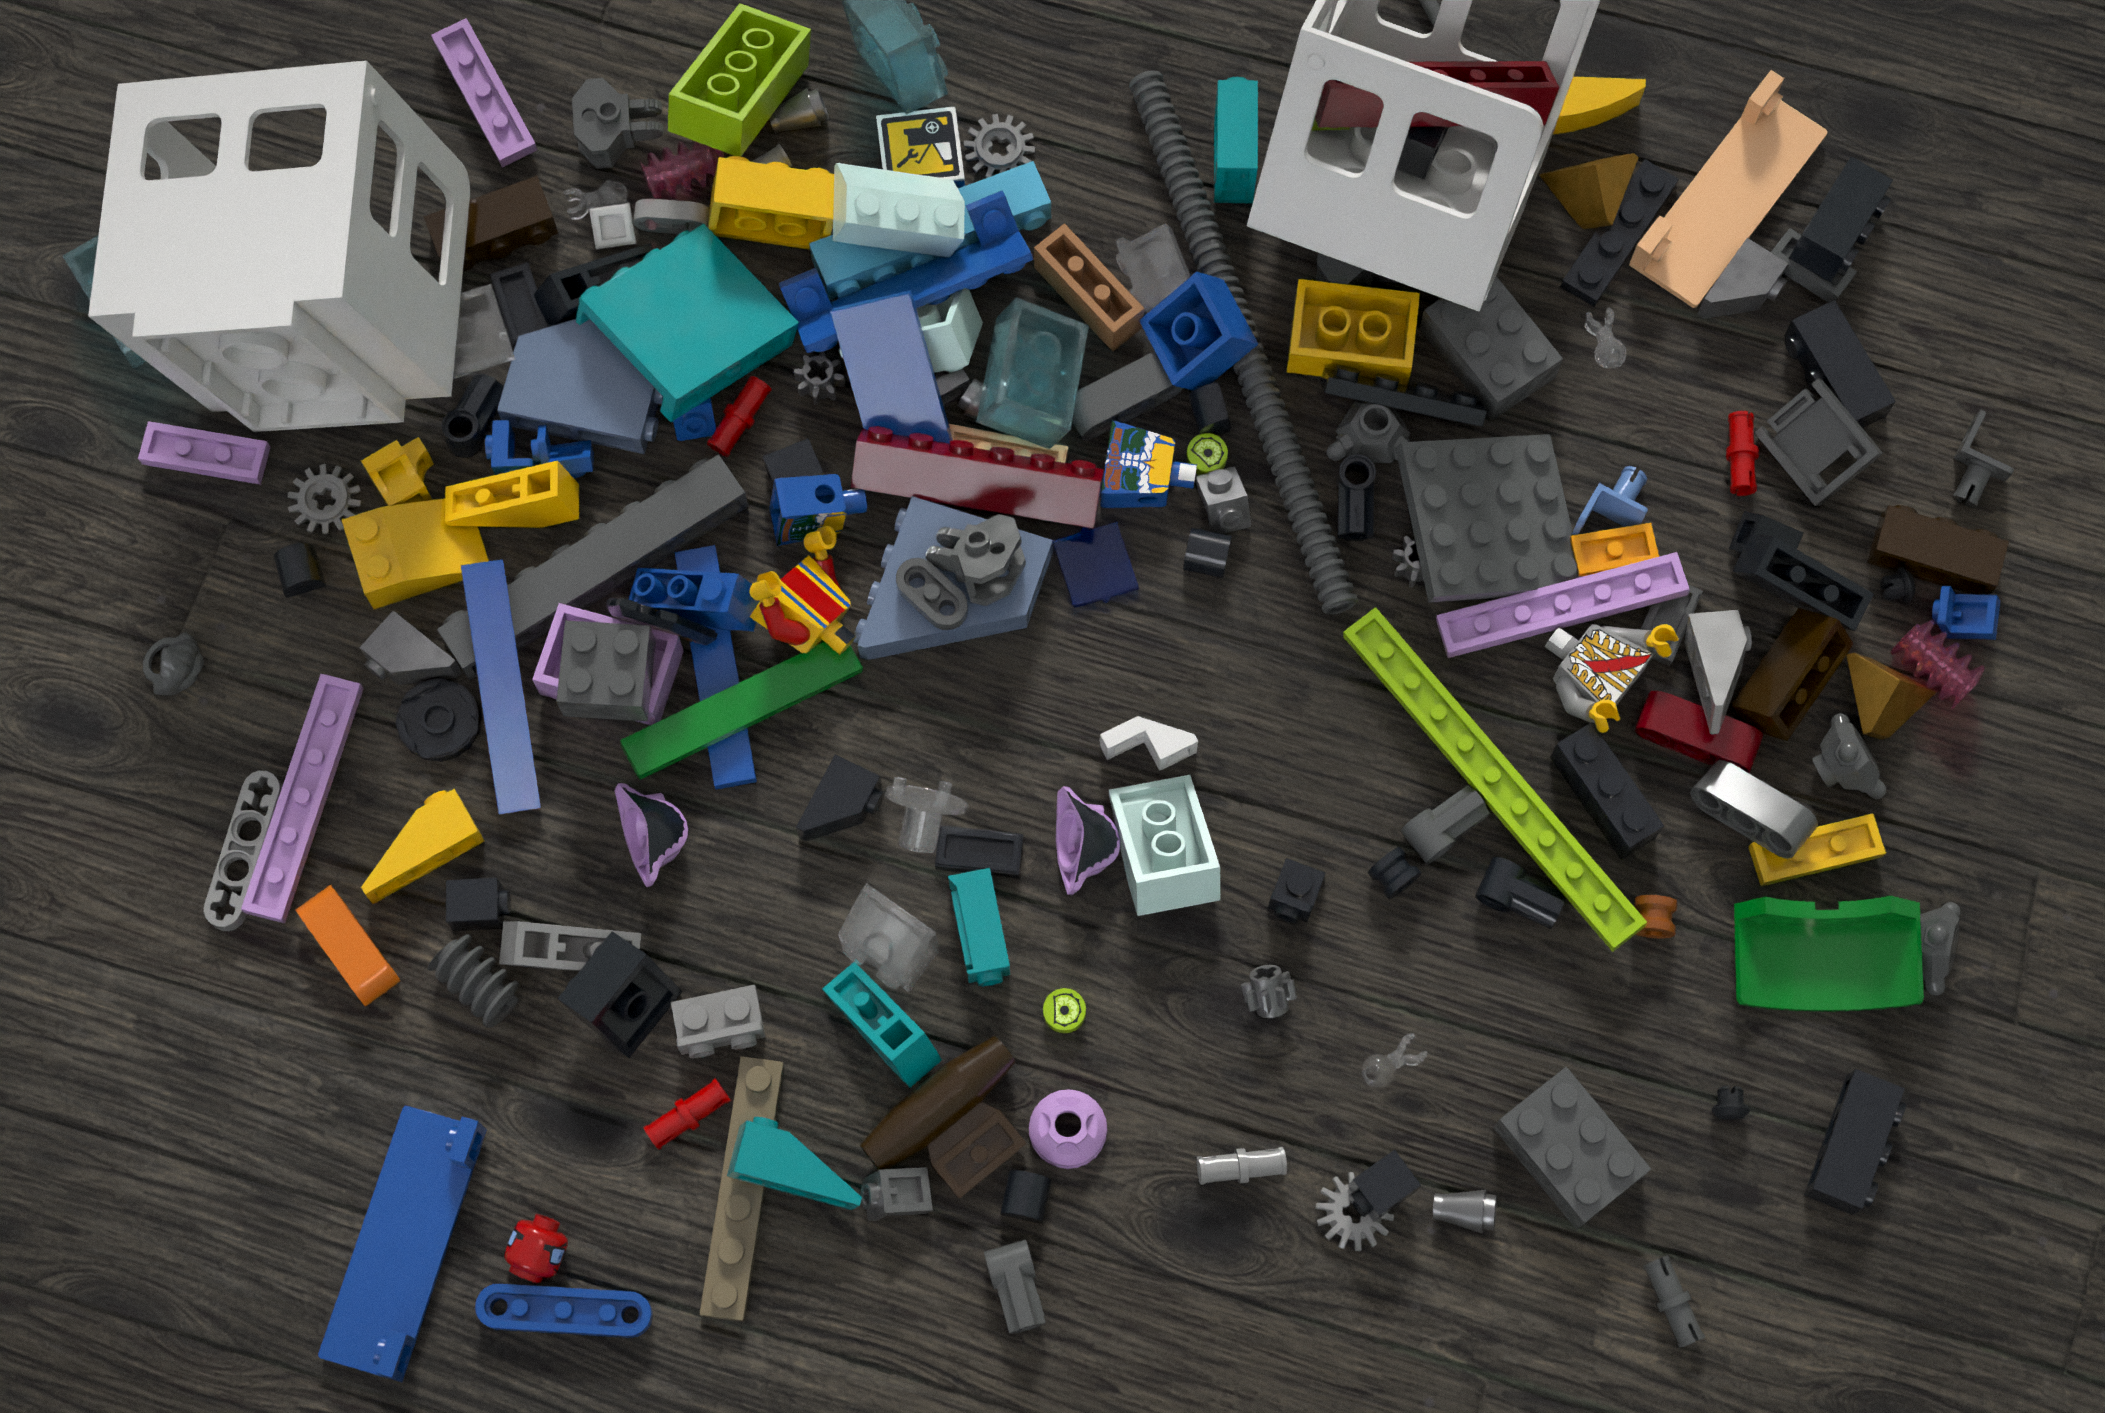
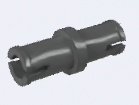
M1669 1255L1643 1265V1269L1646 1270L1659 1300L1656 1306L1659 1312L1664 1311L1678 1342V1347L1681 1348L1696 1342V1340L1705 1338L1688 1300L1692 1299L1689 1291H1683L1670 1262Z

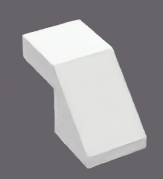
M1139 716L1100 734V747L1107 760L1145 743L1159 771L1197 753L1198 740L1195 734Z

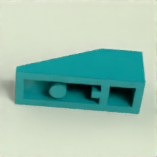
M855 961L822 988L824 993L909 1088L942 1061V1058L925 1032Z
M754 1117L753 1122L747 1120L739 1126L727 1177L849 1210L860 1206L862 1197L790 1132L778 1129L779 1123L777 1121L764 1117Z

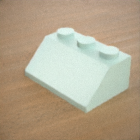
M836 163L834 166V242L950 257L964 240L965 201L953 180Z

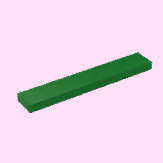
M823 642L815 646L808 653H800L621 739L620 745L638 779L641 780L862 673L863 667L851 646L839 655L828 644Z

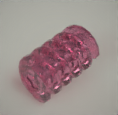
M692 140V150L681 141L677 143L676 156L668 147H664L662 149V161L651 152L647 154L646 167L640 160L639 162L652 197L654 199H662V190H666L674 199L677 197V185L679 184L688 193L692 192V179H696L703 188L706 187L707 174L710 173L715 177L718 158L725 157L723 151Z
M1933 620L1921 625L1916 624L1889 654L1892 656L1904 650L1905 654L1901 660V665L1905 667L1917 662L1918 664L1913 675L1918 678L1929 673L1930 677L1926 683L1928 689H1932L1940 684L1943 685L1939 699L1943 701L1951 696H1955L1956 698L1951 707V710H1953L1981 681L1985 667L1981 665L1969 670L1968 667L1973 656L1967 654L1957 659L1955 656L1960 645L1956 642L1945 648L1943 646L1947 636L1945 631L1931 636L1930 633L1935 623Z

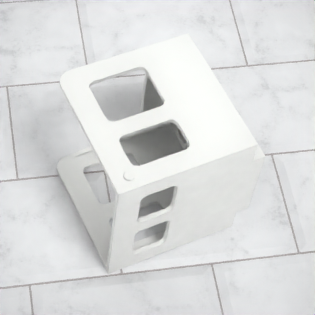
M1316 0L1300 30L1247 226L1480 311L1542 166L1600 0H1560V10L1542 61H1547L1559 85L1558 93L1545 126H1543L1540 115L1526 104L1409 63L1423 61H1496L1468 51L1461 44V35L1473 0H1442L1433 31L1428 34H1421L1383 20L1377 11L1380 0ZM1328 80H1338L1378 95L1384 104L1378 127H1351L1349 130L1312 131L1325 82ZM1418 112H1426L1462 125L1449 127L1425 180L1397 170L1413 115ZM1496 140L1498 148L1494 157V146Z
M368 61L118 84L88 317L211 412L228 411L253 432L404 422L406 399L449 397L452 394L470 200V182L467 170L463 163ZM311 108L326 109L323 153L317 164L311 167L265 171L249 170L252 128L254 120L260 114ZM212 117L221 118L222 124L217 165L215 166L168 121ZM378 125L394 141L397 149L389 234L372 218L370 212V195ZM147 153L159 164L161 171L160 180L145 179ZM417 167L442 190L446 200L439 282L413 258L410 251Z

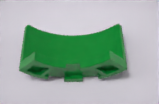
M1886 896L1838 902L1839 910H1815V902L1782 900L1770 897H1762L1734 904L1737 1002L1744 1006L1766 1009L1819 1012L1879 1010L1921 1004L1924 1000L1920 902Z

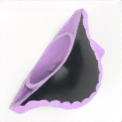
M618 783L615 788V795L626 843L645 886L649 887L657 879L659 869L674 860L685 844L688 836L687 822L677 807L665 801L662 793L643 795L627 784Z
M1063 786L1057 792L1056 848L1058 865L1067 895L1076 893L1087 877L1099 874L1116 859L1120 850V837L1115 824L1104 814L1102 805L1085 804L1069 787Z

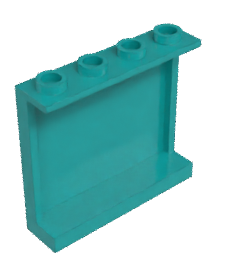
M705 224L691 232L689 230L681 232L671 244L661 250L658 248L651 250L641 262L631 268H621L613 275L611 280L601 286L588 288L579 298L576 322L579 326L591 320L663 396L660 412L670 422L792 346L799 324L787 309Z

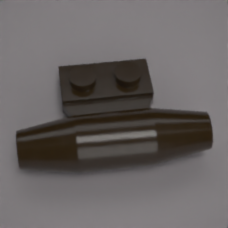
M996 1036L952 1059L898 1102L860 1144L861 1149L878 1170H885L927 1147L931 1166L959 1200L1027 1144L1000 1110L982 1102L1016 1063L1015 1059Z

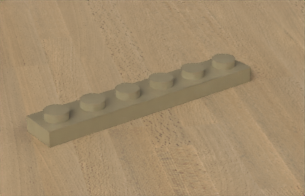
M740 1057L699 1314L701 1317L745 1322L765 1187L727 1177L739 1126L747 1120L753 1122L754 1117H764L776 1121L784 1072V1063L780 1061Z

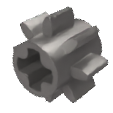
M824 351L820 352L819 356L811 358L804 355L803 369H794L795 380L801 382L798 386L799 395L804 396L808 393L813 397L814 404L818 405L820 399L829 397L833 401L836 400V386H845L844 376L837 374L841 370L840 360L836 359L831 362L825 357Z
M1405 536L1402 543L1405 551L1397 549L1393 552L1392 559L1396 562H1401L1396 568L1394 575L1395 577L1403 575L1409 580V587H1413L1415 582H1420L1424 579L1416 542ZM1414 556L1417 561L1412 563L1410 561L1411 557Z
M1263 965L1255 968L1249 975L1251 982L1241 984L1244 1001L1248 1004L1249 1011L1257 1010V1014L1263 1018H1275L1285 1014L1289 1009L1288 1000L1297 999L1294 980H1291L1290 973L1288 971L1282 973L1281 968L1276 965Z

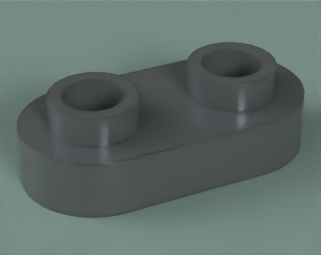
M911 558L900 565L896 573V584L900 595L932 625L941 630H952L963 624L967 618L968 604L966 596L932 563L923 558ZM914 578H921L925 581V584L920 588H914L910 585V582ZM945 605H950L955 609L953 614L948 616L942 615L939 611Z

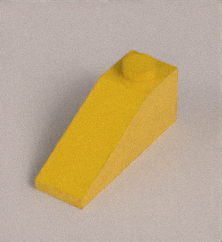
M558 460L445 488V523L448 526L543 528L579 519V484Z
M455 789L449 792L445 790L436 792L424 801L425 805L414 812L361 886L364 894L373 904L485 842Z

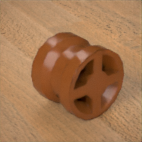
M1660 895L1637 896L1634 900V907L1647 921V924L1636 935L1662 939L1674 937L1676 926L1672 923V914L1677 911V900Z

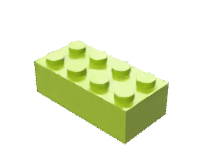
M739 3L669 93L668 131L725 153L742 156L807 69L811 29Z

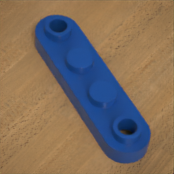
M492 1284L480 1292L475 1304L479 1320L487 1327L495 1330L634 1338L645 1333L653 1319L650 1303L641 1294L631 1291ZM499 1300H505L507 1302V1311L503 1315H495L493 1313L494 1304ZM629 1308H636L639 1312L638 1319L634 1323H626L623 1319L625 1311Z

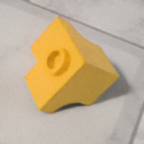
M419 437L402 447L396 440L361 460L387 506L432 500L424 485V476L434 463Z

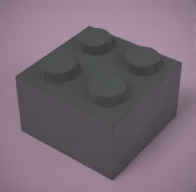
M565 620L556 699L563 716L648 721L656 644L650 625Z

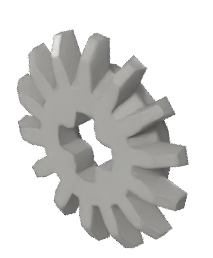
M998 114L992 115L993 123L989 125L983 118L978 120L982 130L977 131L970 127L968 133L975 140H964V147L974 150V152L965 155L966 160H979L973 167V170L978 172L987 166L988 170L985 177L988 178L994 174L995 169L1002 173L1007 168L1013 169L1017 167V163L1024 165L1031 162V160L1023 156V154L1035 153L1034 146H1025L1027 142L1034 138L1033 134L1029 133L1023 136L1021 134L1026 124L1022 121L1016 127L1012 126L1014 116L1010 115L1007 116L1005 123L999 122ZM996 139L1000 143L1007 141L1009 143L1006 147L1007 155L1001 156L999 153L992 155L989 152L993 149L992 141Z
M326 464L320 465L319 475L314 476L310 468L305 470L309 479L304 483L296 478L293 483L300 488L299 493L288 492L287 496L297 500L298 503L288 507L289 513L301 512V515L294 520L295 523L299 526L309 520L310 523L307 531L313 533L317 526L322 524V534L324 535L329 533L331 522L335 523L338 530L344 529L339 518L341 516L345 518L355 516V514L347 510L348 507L361 506V500L351 499V496L361 491L359 485L351 488L348 487L354 476L349 473L343 479L339 478L341 467L335 466L332 474H327ZM326 490L332 491L331 497L335 500V504L333 506L326 505L323 510H319V504L314 500L317 494L324 495Z
M1354 1172L1348 1173V1183L1350 1184L1355 1178ZM1337 1176L1334 1177L1332 1181L1337 1189L1333 1192L1323 1187L1320 1192L1329 1198L1328 1203H1316L1315 1209L1325 1210L1327 1215L1317 1220L1318 1226L1330 1224L1332 1229L1325 1237L1329 1241L1336 1233L1342 1238L1338 1246L1339 1248L1345 1249L1349 1239L1354 1240L1355 1251H1362L1361 1239L1365 1238L1374 1247L1377 1245V1241L1373 1233L1377 1230L1386 1236L1389 1231L1381 1224L1382 1219L1393 1221L1394 1214L1386 1213L1375 1222H1373L1369 1215L1361 1216L1360 1223H1352L1351 1216H1344L1342 1212L1343 1208H1347L1350 1205L1349 1195L1352 1192L1348 1188L1349 1184L1343 1185Z

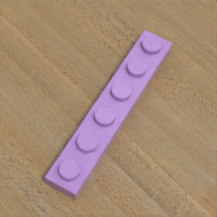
M1675 552L1538 588L1537 590L1436 615V622L1447 658L1554 631L1559 627L1565 628L1687 596L1690 589L1678 553Z
M320 674L241 910L246 914L284 924L286 922L364 689L360 683Z

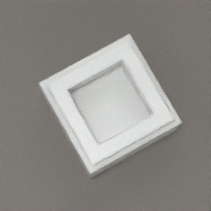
M630 203L589 209L596 249L636 244Z

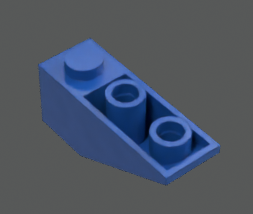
M653 568L637 569L628 599L659 611L664 610L677 614L701 625L717 629L753 632L756 621L750 615L760 602L750 596L749 590L752 583L739 574Z

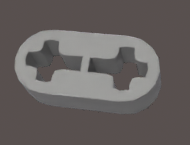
M642 199L638 200L635 204L633 224L638 229L647 232L680 234L685 230L691 232L702 224L708 227L710 209L704 204L691 201Z

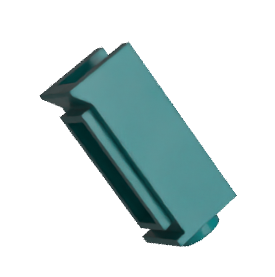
M990 868L948 876L968 982H978V986L981 987L999 984L1003 982V976L1010 975V964Z

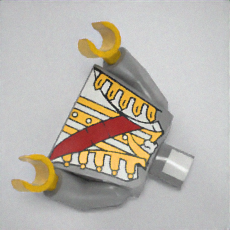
M1592 624L1580 640H1577L1559 627L1550 637L1545 648L1563 660L1553 680L1556 683V690L1565 711L1572 716L1595 723L1599 732H1607L1609 730L1607 718H1613L1616 721L1620 720L1617 705L1646 669L1653 656L1650 651L1655 648L1659 656L1663 658L1671 655L1672 650L1666 641L1676 642L1679 640L1672 626L1662 624L1653 630H1640L1611 626L1600 627Z

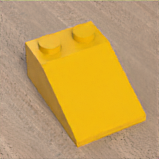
M445 498L379 507L342 519L364 594L373 609L463 581L461 565L489 561L478 526H448L445 523Z

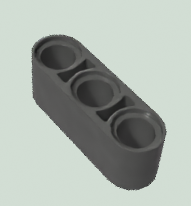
M1154 351L1074 392L1063 402L1062 406L1084 441H1088L1110 431L1112 421L1126 423L1175 397L1183 388L1172 385Z
M1725 760L1716 761L1690 792L1693 802L1702 811L1782 858H1792L1818 827L1815 815L1804 805Z

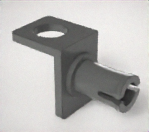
M1980 410L1972 419L1954 456V459L1964 463L1967 469L1952 498L1956 502L1961 503L1966 498L1970 489L1971 492L1964 506L1970 508H1977L1990 477L2005 482L2014 471V468L1970 448L1986 415V412Z

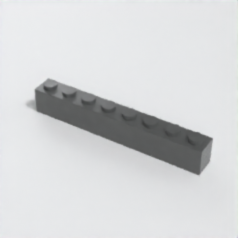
M718 454L712 459L704 458L699 460L689 469V473L676 481L668 480L656 488L654 495L641 503L635 501L628 504L620 511L619 516L609 523H599L591 527L580 541L571 546L563 545L552 552L549 560L536 568L531 566L519 572L515 576L514 582L507 585L517 651L549 632L559 603L583 610L634 579L638 568H651L674 554V552L679 551L749 507L745 491ZM460 610L448 616L444 620L443 626L437 630L465 675L471 681L478 675L468 610Z

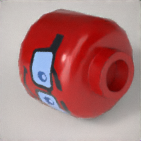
M536 1214L533 1221H518L504 1252V1259L511 1265L509 1272L536 1283H541L543 1278L555 1276L568 1246L567 1237L558 1231L560 1223L540 1214Z

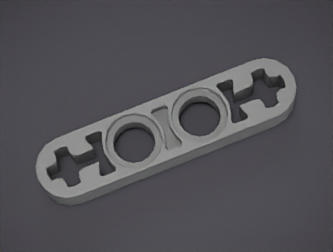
M268 771L251 773L242 785L205 900L204 914L206 919L216 929L221 931L237 929L243 924L247 915L241 910L282 789L280 781L274 774ZM265 782H267V785L273 792L271 795H264L259 806L267 814L263 816L254 810H247L249 806L255 810L257 809L259 797L253 791L255 788H262ZM250 820L260 822L262 829L258 838L253 841H244L240 838V829L244 823ZM237 860L248 862L249 872L244 879L240 881L228 879L227 869L231 863ZM225 885L231 890L242 891L240 896L232 892L229 904L235 909L233 915L226 914L224 919L221 920V916L215 911L217 907H225L229 897L225 890H221L222 887Z

